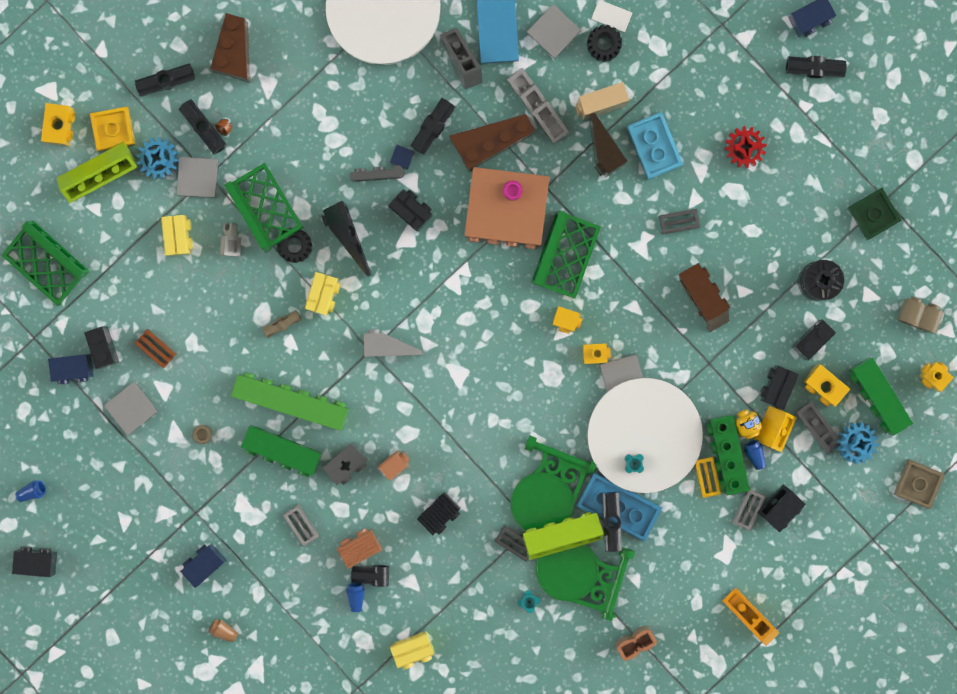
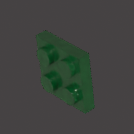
M883 187L847 207L866 240L875 237L902 221Z

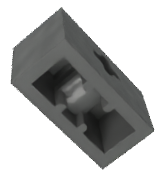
M352 442L322 469L336 485L339 483L344 485L352 478L350 476L352 472L356 470L358 473L367 466L364 462L368 459ZM342 461H349L351 463L349 465L350 470L348 468H342V466L344 465Z

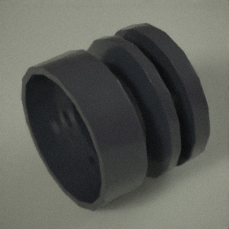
M818 260L804 266L799 273L797 281L799 290L806 298L813 301H823L836 297L843 289L845 279L839 265L829 260ZM826 277L827 281L824 283L819 282L821 278Z

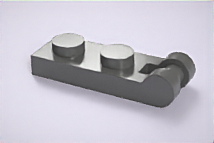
M399 165L393 167L392 170H385V167H375L373 171L358 168L354 169V172H350V180L352 182L401 179L404 177L405 171Z
M809 401L795 412L826 455H829L833 448L841 445V443L837 442L840 438L812 401ZM830 436L832 440L826 443L824 440Z

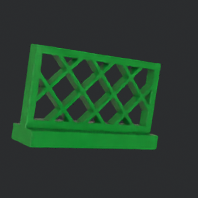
M266 163L261 164L237 180L224 184L256 241L265 253L270 251L276 244L304 228ZM265 170L267 173L265 182L256 180L257 173ZM244 181L251 182L249 192L242 191L239 184ZM255 183L264 185L262 195L252 193ZM268 186L276 188L275 198L265 196ZM251 196L261 198L258 208L251 207L249 204ZM264 199L274 201L271 211L262 209ZM277 202L286 205L284 214L275 212ZM261 212L270 214L268 224L259 221ZM274 215L283 217L281 227L271 225ZM287 218L295 220L296 227L291 230L284 228ZM270 228L280 230L278 238L273 241L268 236Z
M556 211L531 283L575 299L601 226L568 215L565 212ZM567 220L574 221L578 229L568 233L565 227ZM586 227L595 229L593 236L589 239H586L582 232V229ZM579 231L583 241L574 245L570 235ZM567 237L571 247L562 251L559 242ZM585 244L587 253L579 257L576 247ZM573 249L577 259L567 263L563 253ZM561 255L565 265L555 269L552 263L553 259ZM578 262L581 270L573 276L569 265ZM566 267L570 277L561 281L557 271ZM554 273L558 283L553 286L545 284L547 276ZM572 279L574 289L572 293L565 291L563 283Z
M26 221L21 227L23 229L1 256L53 303L60 306L80 280L86 277L90 271L35 221ZM25 234L31 238V246H23L22 237ZM37 247L45 250V258L37 259ZM23 248H32L33 259H24ZM13 249H19L20 260H14L9 256V253ZM50 260H56L59 263L60 271H51ZM33 261L34 272L28 273L25 270L24 262ZM37 261H46L47 272H38ZM60 273L61 284L52 285L51 274ZM64 273H70L75 277L71 284H65ZM39 274H47L48 285L39 283ZM53 287H61L62 295L59 299L53 295Z

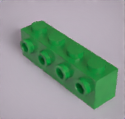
M872 357L866 358L849 369L851 373L849 375L850 379L855 385H859L861 389L859 391L860 395L865 401L868 400L870 403V411L874 417L880 419V427L885 434L888 433L894 436L914 424Z
M729 414L708 419L709 424H706L707 431L713 438L711 449L712 453L716 454L717 457L715 462L717 473L720 472L722 479L719 480L721 492L724 491L728 496L750 491L734 415Z
M254 425L249 426L241 448L245 449V453L252 456L259 454L263 456V460L270 463L274 461L281 463L280 467L291 470V468L299 470L298 474L305 477L315 474L323 454Z

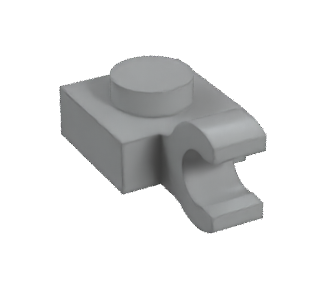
M224 223L223 231L226 236H221L220 255L240 257L241 238L236 237L238 224Z

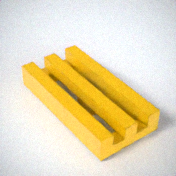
M714 457L697 459L695 468L702 498L720 495L721 489ZM709 461H710L711 470H712L713 479H714L715 488H716V491H714V492H713V490H712V485H711L710 476H709V472H708V467H707V463H706V462H709ZM700 463L703 464L709 493L705 492Z

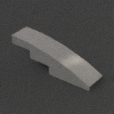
M520 68L506 79L552 143H555L569 132L523 68Z

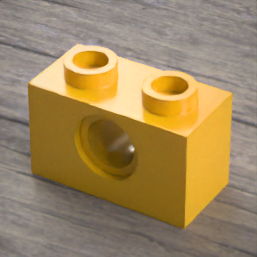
M45 103L42 142L69 146V142L73 138L71 125L75 121L73 108L66 105ZM62 120L63 126L57 130L56 123Z
M817 364L802 381L806 384L804 388L813 395L814 393L818 394L821 397L819 400L827 407L829 405L836 407L850 390L849 387L821 364ZM826 381L829 384V389L823 392L821 384Z

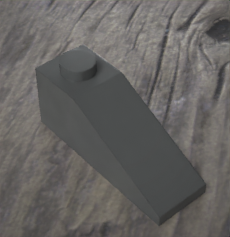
M455 28L440 34V39L464 89L466 90L481 84V67L459 30Z

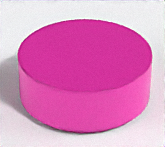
M509 181L504 185L503 194L508 200H517L522 195V186L517 181Z

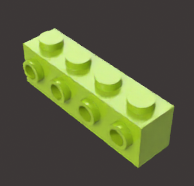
M122 142L57 177L59 190L67 201L72 203L137 168L134 155L125 142Z
M592 512L584 513L580 518L576 519L573 517L566 518L559 524L549 523L541 529L531 528L526 530V533H523V541L529 560L600 541L604 537L598 514H592Z

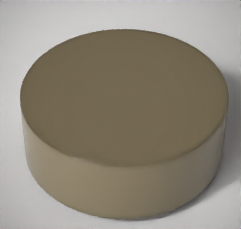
M199 425L193 430L192 435L195 442L205 444L212 439L213 432L209 426Z

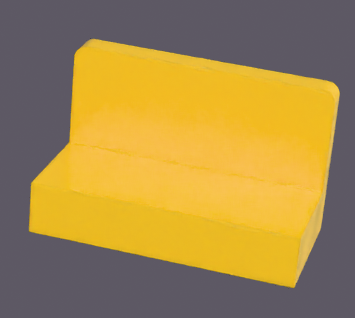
M769 406L761 423L762 429L759 431L760 434L755 436L754 440H759V443L782 452L797 417Z

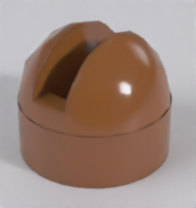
M221 119L215 125L216 130L224 136H227L232 130V123H228V119Z

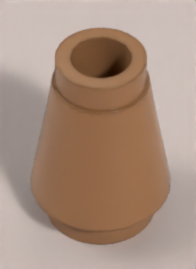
M215 619L208 631L213 637L232 643L238 635V632L222 619Z

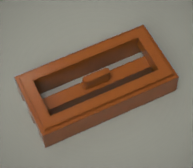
M146 329L145 333L134 343L162 368H165L176 356V353L149 329ZM149 335L155 342H157L163 349H165L170 354V356H166L146 337ZM144 341L149 347H151L166 361H161L155 354H153L147 347H145L142 344V342Z

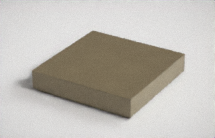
M907 459L893 495L931 510L945 474Z

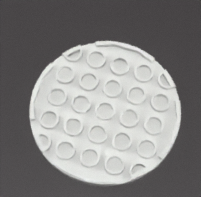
M326 0V18L335 40L348 54L365 63L391 65L415 56L430 42L439 23L441 4L440 0Z
M636 378L614 386L598 401L589 420L587 440L594 463L609 481L632 492L652 493L675 485L691 471L701 451L703 430L696 407L680 389L659 379ZM627 454L631 456L643 455L644 471L642 473H627L625 471V456Z

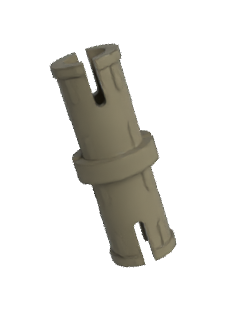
M294 310L286 316L278 317L276 321L262 327L266 337L270 338L282 330L286 331L288 327L302 321L298 311Z

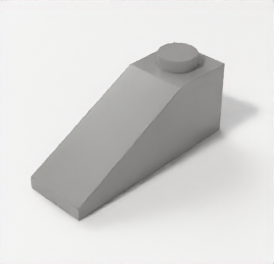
M380 329L368 330V334H364V357L423 355L422 350L385 333H380Z

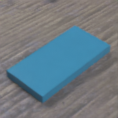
M477 0L481 64L519 61L515 0Z
M594 472L576 507L586 512H592V514L597 513L598 517L603 520L602 493L619 492L621 530L645 542L662 507L615 485ZM610 517L607 523L615 526L617 519Z

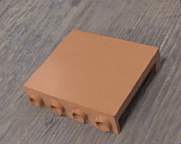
M473 167L465 237L468 238V241L480 242V239L487 240L488 244L499 245V242H506V246L518 247V244L525 245L527 249H537V246L541 247L550 176ZM509 181H517L522 186V195L517 200H508L503 194L504 185Z

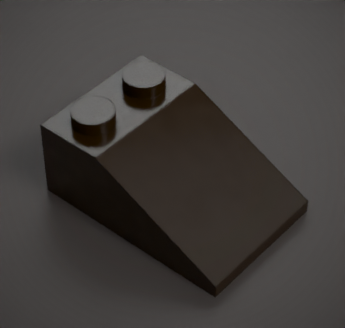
M593 113L589 123L596 164L595 169L600 176L604 175L607 178L625 166L627 159L597 115Z

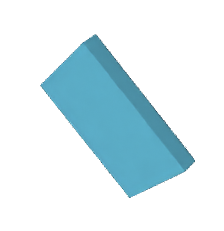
M662 112L626 126L647 180L684 165Z

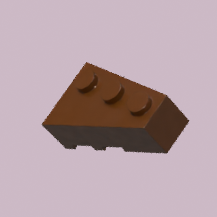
M226 13L210 69L214 73L251 83L248 22L245 18Z
M697 263L681 272L679 280L690 300L694 302L699 310L698 314L707 323L708 327L706 328L710 333L729 322L728 309L730 306L725 298L721 299L719 296L720 290L716 283H711L709 280L710 274L705 267L702 268Z

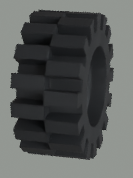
M610 25L595 27L588 37L587 50L591 53L592 58L595 57L597 61H611L618 55L622 47L620 32H617L615 27L611 28ZM602 36L609 37L612 41V46L608 50H601L597 46V40Z
M299 230L278 243L276 248L284 260L298 263L309 257L313 245L308 234L303 230ZM292 238H298L302 243L300 251L296 253L290 252L287 247L288 241Z

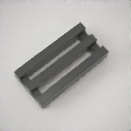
M697 209L659 215L662 235L700 228ZM694 213V217L664 222L666 218ZM695 221L694 225L667 230L665 226Z
M504 525L494 542L527 562L529 559L528 554L525 556L500 540L503 537L527 553L525 546L504 533L507 531L524 542L523 536Z

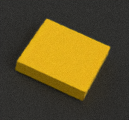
M129 107L90 113L96 150L98 152L109 150L122 142H125L127 146L136 145Z

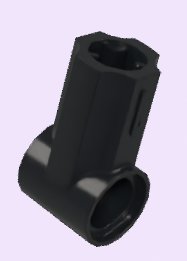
M373 565L372 567L353 566L351 583L371 584L378 587L389 586L390 567L386 565Z

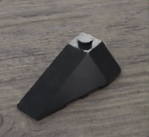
M340 201L324 209L322 220L325 227L329 226L330 230L366 276H372L347 204L344 201Z

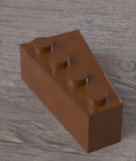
M524 114L453 134L449 137L468 171H471L473 167L482 165L534 135L535 129L527 115Z

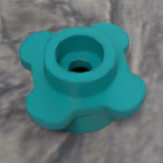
M627 454L625 456V471L627 473H642L644 471L643 455L631 456Z
M530 590L524 592L523 598L518 600V606L523 607L528 613H533L541 600L538 596L535 597Z

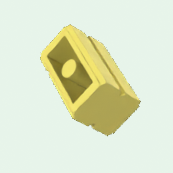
M185 215L161 217L165 256L191 254L193 240L189 238V231L191 230L190 219H187Z
M315 272L304 309L328 315L329 312L332 313L335 307V302L333 301L334 294L338 295L341 283H338L339 279Z
M427 631L390 645L397 668L403 667L404 670L413 667L414 662L421 660V663L431 660V656L435 653Z

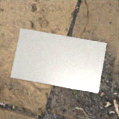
M599 0L591 19L625 32L632 12Z

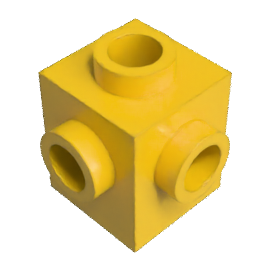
M941 362L926 363L921 369L922 373L919 375L922 379L921 383L928 389L932 388L936 392H942L954 377L947 372L948 368Z

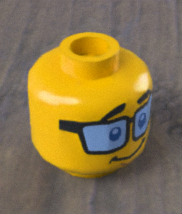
M748 409L737 413L738 417L734 420L740 437L750 439L760 434L759 431L762 429V425L756 412H748Z

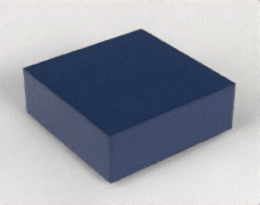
M396 145L390 163L408 170L415 152Z

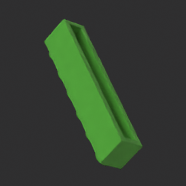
M244 372L243 375H237L231 397L339 431L343 430L349 408L345 407L346 403L336 400L334 403L327 401V397L317 395L315 398L309 396L310 392L298 389V392L290 390L291 386L280 383V386L272 384L273 380L267 378L255 379V375Z

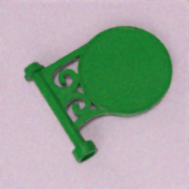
M530 435L524 449L530 452L533 449L543 453V457L539 467L532 474L521 479L513 490L511 510L516 522L524 530H528L531 528L541 529L549 523L559 524L564 519L570 518L586 474H593L597 465L594 461L591 460L589 463L536 442L537 438ZM547 455L558 458L559 465L555 470L549 469V464H552V467H554L555 461L552 459L547 460ZM569 469H576L580 474L573 494L567 483H573L576 480V474L574 471H569V475L573 477L571 479L567 478L565 473ZM561 471V474H560L561 478H560L559 476L555 475V474H557V473H559V472Z
M587 544L538 558L536 563L537 579L542 589L551 597L599 610L602 614L601 618L613 621V618L616 617L613 614L627 563L629 559H633L635 551L622 547V551L618 553L621 556L618 566H614L599 560ZM611 571H617L615 580L613 582H605L604 580H602L603 573L609 574L606 576V579L609 580L612 578ZM597 580H599V583H600L601 585H596V586H595ZM596 590L603 591L606 597L605 601L601 604L581 600L590 591L592 600H602V593L599 594V597L595 596Z

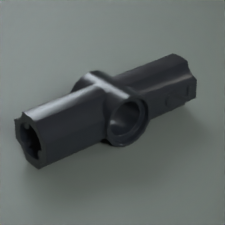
M788 56L785 70L786 74L807 75L809 78H844L847 64L845 60L825 59L822 56H809L808 58Z
M189 63L170 70H160L154 75L135 80V86L139 96L143 97L162 90H171L175 86L194 81L195 74ZM169 76V82L163 85L161 83L162 78Z
M441 98L431 115L429 114L422 123L420 132L410 146L425 155L435 138L437 139L446 125L445 123L454 111L455 106L446 99Z
M192 99L180 106L179 111L214 155L221 152L227 146L212 123L208 121ZM205 122L207 128L205 131L200 132L199 125Z
M619 492L602 493L605 552L622 551ZM615 517L617 519L616 525L608 526V518Z

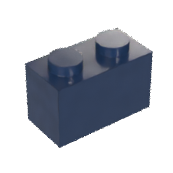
M815 0L791 13L788 19L798 37L802 35L808 37L815 33V29L819 26L825 28L832 24V19L836 17V14L828 0Z
M91 354L48 359L51 382L57 381V385L69 384L71 379H76V383L86 382L88 377H94Z
M212 543L208 546L204 544L196 551L198 555L194 559L190 557L182 564L184 568L180 572L194 588L198 587L227 561Z

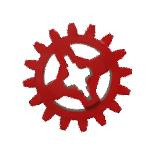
M745 126L742 127L741 131L736 128L734 130L735 135L733 133L728 135L731 140H725L728 147H725L724 151H729L726 158L731 157V164L737 162L738 168L742 164H744L745 169L749 168V164L754 167L756 166L755 160L761 162L763 159L760 155L766 154L762 150V148L767 146V144H762L765 137L758 136L759 130L754 133L753 127L748 131ZM740 136V142L733 144L735 139ZM749 136L754 138L756 142H753ZM744 143L746 146H749L746 152L745 149L741 148ZM757 150L754 158L750 159L752 151ZM735 153H738L741 156V159L738 158L735 155Z

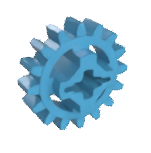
M158 137L156 142L153 138H150V143L144 141L145 147L138 148L142 153L136 155V157L141 159V161L137 162V165L143 166L140 171H147L146 176L151 177L153 174V178L158 179L160 175L161 178L165 179L166 173L172 175L170 170L177 169L174 163L179 162L175 158L179 153L173 151L175 146L173 144L169 145L170 141L167 139L163 142L162 138ZM158 146L157 149L150 150L151 148ZM168 152L170 155V161L167 159L166 155ZM156 155L161 158L160 162L154 159ZM146 156L148 157V160H149L148 165H147V163H146ZM166 166L163 170L158 171L160 167Z
M858 421L856 424L851 422L850 428L844 426L845 432H839L842 438L837 440L838 443H841L837 447V450L842 451L840 456L844 457L846 461L855 464L859 462L865 463V458L871 460L870 454L876 453L874 447L879 446L878 443H875V440L878 439V436L874 435L875 429L870 428L868 424Z

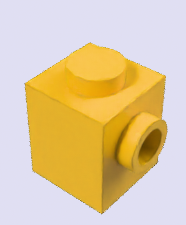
M558 306L552 325L559 327L558 331L569 334L570 331L575 332V329L580 328L583 318L579 317L580 313Z
M606 343L582 345L583 364L608 363L607 359H611L610 347H607Z

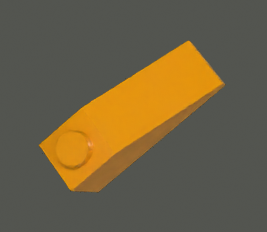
M737 588L722 600L765 646L780 633Z

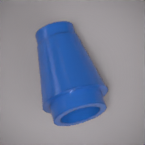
M759 440L746 443L744 445V452L755 467V470L765 468L763 446L759 443Z
M34 480L15 493L16 499L19 502L42 498L46 494V488L42 481Z
M350 583L346 589L351 612L362 611L365 592L362 583Z

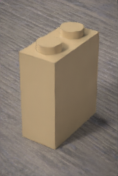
M624 82L579 96L575 106L578 117L582 116V119L586 120L590 119L593 113L599 116L626 107L629 97Z

